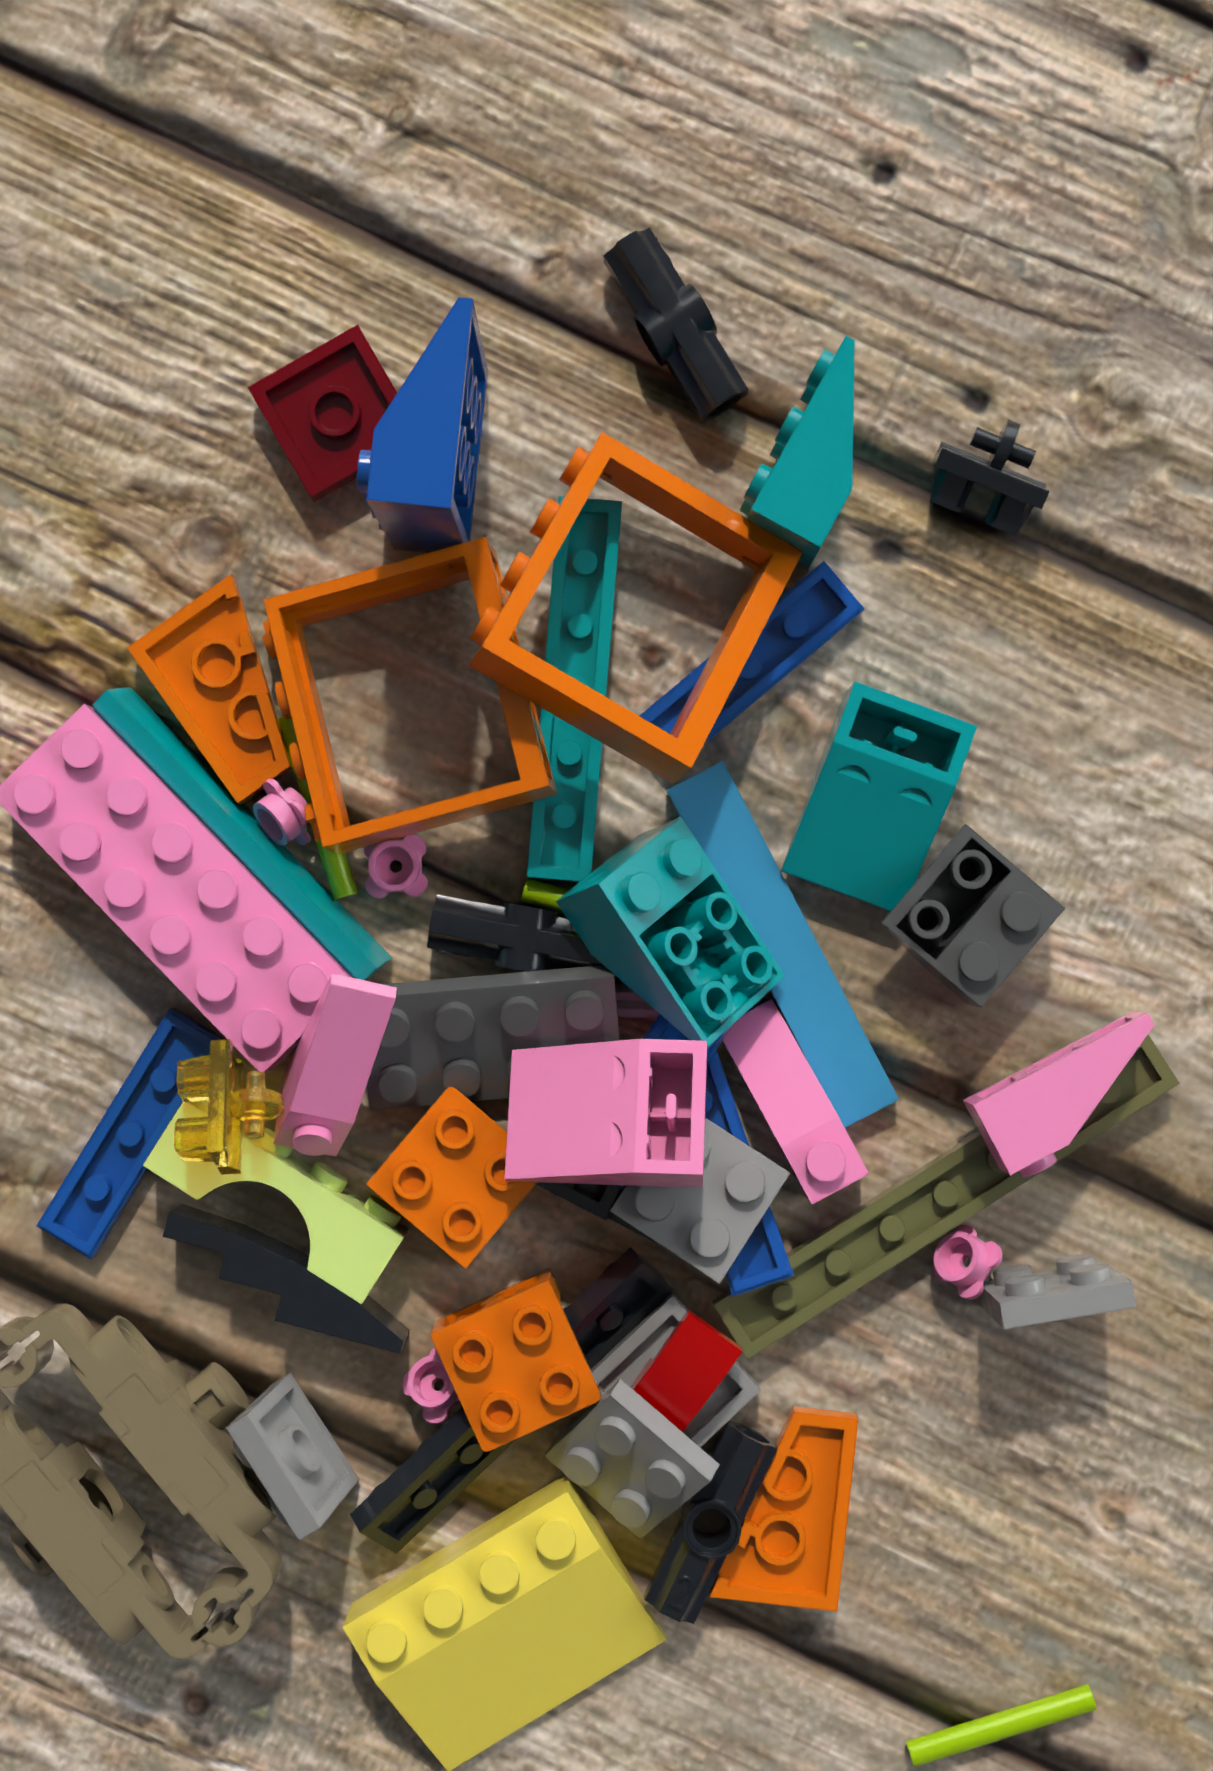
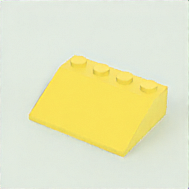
M565 1474L352 1602L342 1627L376 1685L447 1771H451L667 1640L666 1634L577 1485L569 1480Z

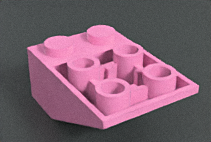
M631 1039L512 1050L505 1181L703 1188L707 1041Z

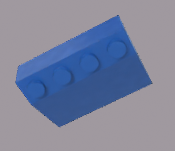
M457 298L374 428L372 450H361L359 454L357 491L365 493V505L371 507L372 517L378 520L379 530L385 532L394 550L430 553L471 541L488 375L472 298Z

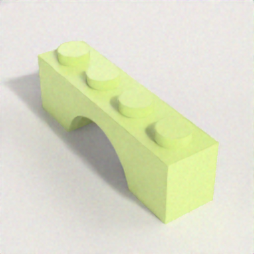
M208 1093L205 1099L198 1095L185 1099L143 1166L196 1200H199L219 1186L237 1181L259 1182L281 1191L298 1207L309 1231L310 1254L307 1270L362 1304L409 1231L407 1227L399 1223L402 1215L378 1197L370 1195L365 1202L346 1190L345 1187L349 1182L348 1179L330 1166L316 1161L313 1167H310L291 1155L294 1148L273 1144L274 1131L262 1127L259 1133H256L237 1121V1118L241 1112L224 1099Z

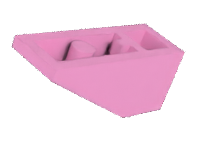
M331 973L281 1079L273 1144L291 1147L299 1153L310 1156L323 1154L337 1156L354 1124L396 1000V987Z
M769 999L747 1011L732 1025L722 1041L804 1195L811 1204H814L865 1177L869 1172L774 1001Z
M1132 1011L963 1100L1000 1170L1009 1175L1019 1171L1022 1178H1026L1049 1168L1057 1162L1054 1152L1071 1143L1155 1024L1149 1013Z

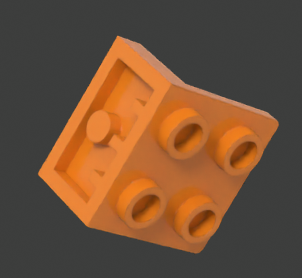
M448 1087L366 1183V1186L466 1269L537 1182L505 1181L507 1131L456 1088Z
M551 1268L435 1320L430 1336L480 1447L485 1452L496 1449L590 1406L601 1398V1391L560 1303L561 1289Z

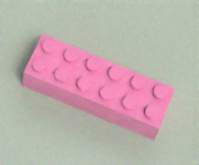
M83 704L0 784L1 806L260 1074L273 1070L297 1047L331 973L347 977L352 976L94 711L95 708Z

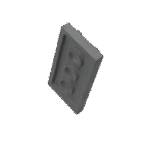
M604 965L383 984L396 987L397 991L396 1000L367 1083L370 1110L433 1105L448 1087L456 1088L471 1102L509 1098L512 1050L619 1041L614 974Z

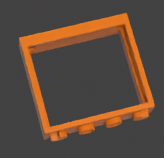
M601 432L589 452L578 446L564 469L559 481L568 485L569 488L560 504L550 498L547 500L529 532L540 538L530 557L519 551L499 586L510 591L500 611L488 605L470 639L480 644V647L469 666L673 784L692 768L803 552L604 432ZM599 478L755 570L670 734L509 641Z
M486 537L263 599L268 621L263 622L266 635L262 636L269 656L271 658L277 657L283 679L275 683V693L284 718H292L297 742L290 743V756L298 778L300 780L307 779L312 800L311 804H307L304 807L306 821L311 823L315 842L321 840L324 848L336 854L558 795L535 704L496 682L520 776L519 780L350 826L302 626L469 579L480 619L488 605L500 611L508 596L506 589L499 586L503 577L497 553ZM515 628L509 641L520 646Z

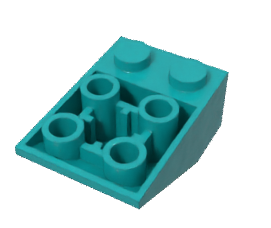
M845 336L836 354L826 349L823 350L806 382L807 387L800 401L808 404L805 411L795 406L790 410L776 436V443L770 453L771 457L777 459L775 466L772 469L763 463L760 465L743 497L745 500L739 510L748 515L747 519L802 551L803 553L797 564L807 569L811 566L853 486L855 340L848 336Z
M854 681L843 695L780 872L890 912L918 877L957 786L977 726Z
M682 817L636 836L556 901L593 957L688 1039L707 1041V1048L785 977L783 971Z

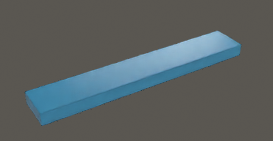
M721 761L667 789L666 792L679 817H682L783 971L785 977L770 992L843 1126L846 1128L898 1101L899 1098L724 762Z

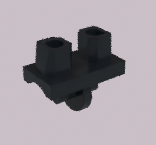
M1009 419L1004 424L999 436L979 427L976 428L972 436L970 445L990 453L989 460L942 441L934 457V466L938 467L934 476L930 501L961 513L974 483L995 490L996 493L984 518V522L1011 535L1016 536L1030 516L1033 507L1043 508L1050 491L1046 489V483L1004 467L1006 461H1010L1029 469L1036 453L1035 450L1015 442L1020 424Z

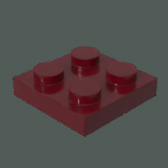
M358 324L247 387L313 502L357 478L360 451L372 450L374 428L397 394Z

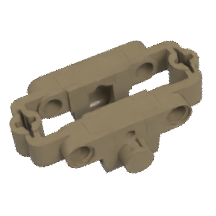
M56 1304L36 1318L29 1316L16 1317L1 1326L0 1362L8 1356L7 1352L17 1341L21 1343L37 1331H39L40 1335L25 1347L26 1352L21 1355L20 1359L16 1362L12 1360L0 1369V1387H17L41 1371L52 1358L55 1340L69 1356L70 1365L76 1376L103 1408L98 1414L181 1514L185 1516L189 1512L207 1535L225 1552L233 1554L244 1569L229 1567L214 1573L195 1601L192 1615H188L174 1599L173 1591L168 1581L141 1549L145 1543L141 1539L146 1525L144 1519L81 1443L77 1442L65 1447L61 1442L56 1446L38 1423L25 1410L14 1405L0 1389V1506L17 1526L12 1530L10 1536L14 1549L21 1560L40 1576L46 1577L55 1572L105 1633L118 1643H128L145 1628L168 1655L177 1659H189L197 1655L209 1644L223 1647L231 1646L240 1641L252 1625L259 1611L262 1599L271 1590L282 1563L277 1547L262 1531L264 1527L277 1517L271 1508L269 1493L254 1470L246 1467L240 1461L233 1447V1438L226 1429L249 1406L247 1396L235 1378L225 1368L215 1362L209 1364L192 1378L178 1360L165 1363L140 1331L120 1315L115 1316L96 1331L76 1307L69 1304ZM246 1592L238 1610L230 1608L224 1613L220 1611L207 1622L216 1608L217 1602L223 1605L231 1599L235 1601Z

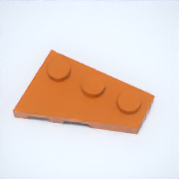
M232 574L127 647L238 804H244L264 789L263 783L269 778L276 781L293 769L237 581Z
M792 1406L776 1441L778 1446L777 1452L741 1525L739 1543L726 1556L709 1591V1597L838 1611L858 1428L856 1413Z

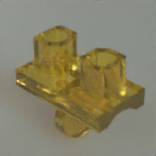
M230 1039L212 1040L210 1042V1055L200 1056L177 1062L178 1095L183 1102L208 1101V1116L177 1119L174 1130L175 1151L183 1161L213 1162L221 1175L241 1174L243 1121H245V1137L260 1139L264 1137L265 1121L278 1118L284 1113V1097L276 1091L265 1089L266 1074L264 1072H248L246 1074V1089H244V1063L242 1060L232 1056L233 1044Z

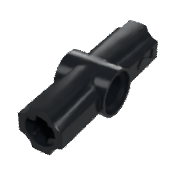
M650 227L642 231L636 230L617 241L615 246L603 255L604 264L636 314L634 317L636 327L653 358L660 366L667 365L681 392L684 393L693 412L697 414L701 422L710 418H716L731 409L748 394L749 389L716 337L717 327L699 292L690 283L685 286L675 270L671 259L661 247L658 238L655 237Z
M436 895L429 925L427 948L465 957L473 956L493 960L492 965L524 972L603 965L591 955L569 920L560 918L559 912L504 902L502 907Z
M731 1421L724 1425L710 1455L720 1465L712 1480L682 1505L681 1517L644 1592L643 1597L646 1602L654 1606L660 1613L678 1622L695 1623L726 1556L739 1543L743 1520L778 1449L776 1443L763 1436L760 1432L741 1423L738 1424ZM708 1509L719 1510L728 1517L727 1523L716 1533L708 1534L701 1532L693 1524L699 1513Z

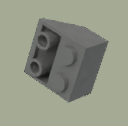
M964 824L883 919L881 924L924 968L968 1005L982 1008L1065 910V907L972 828Z

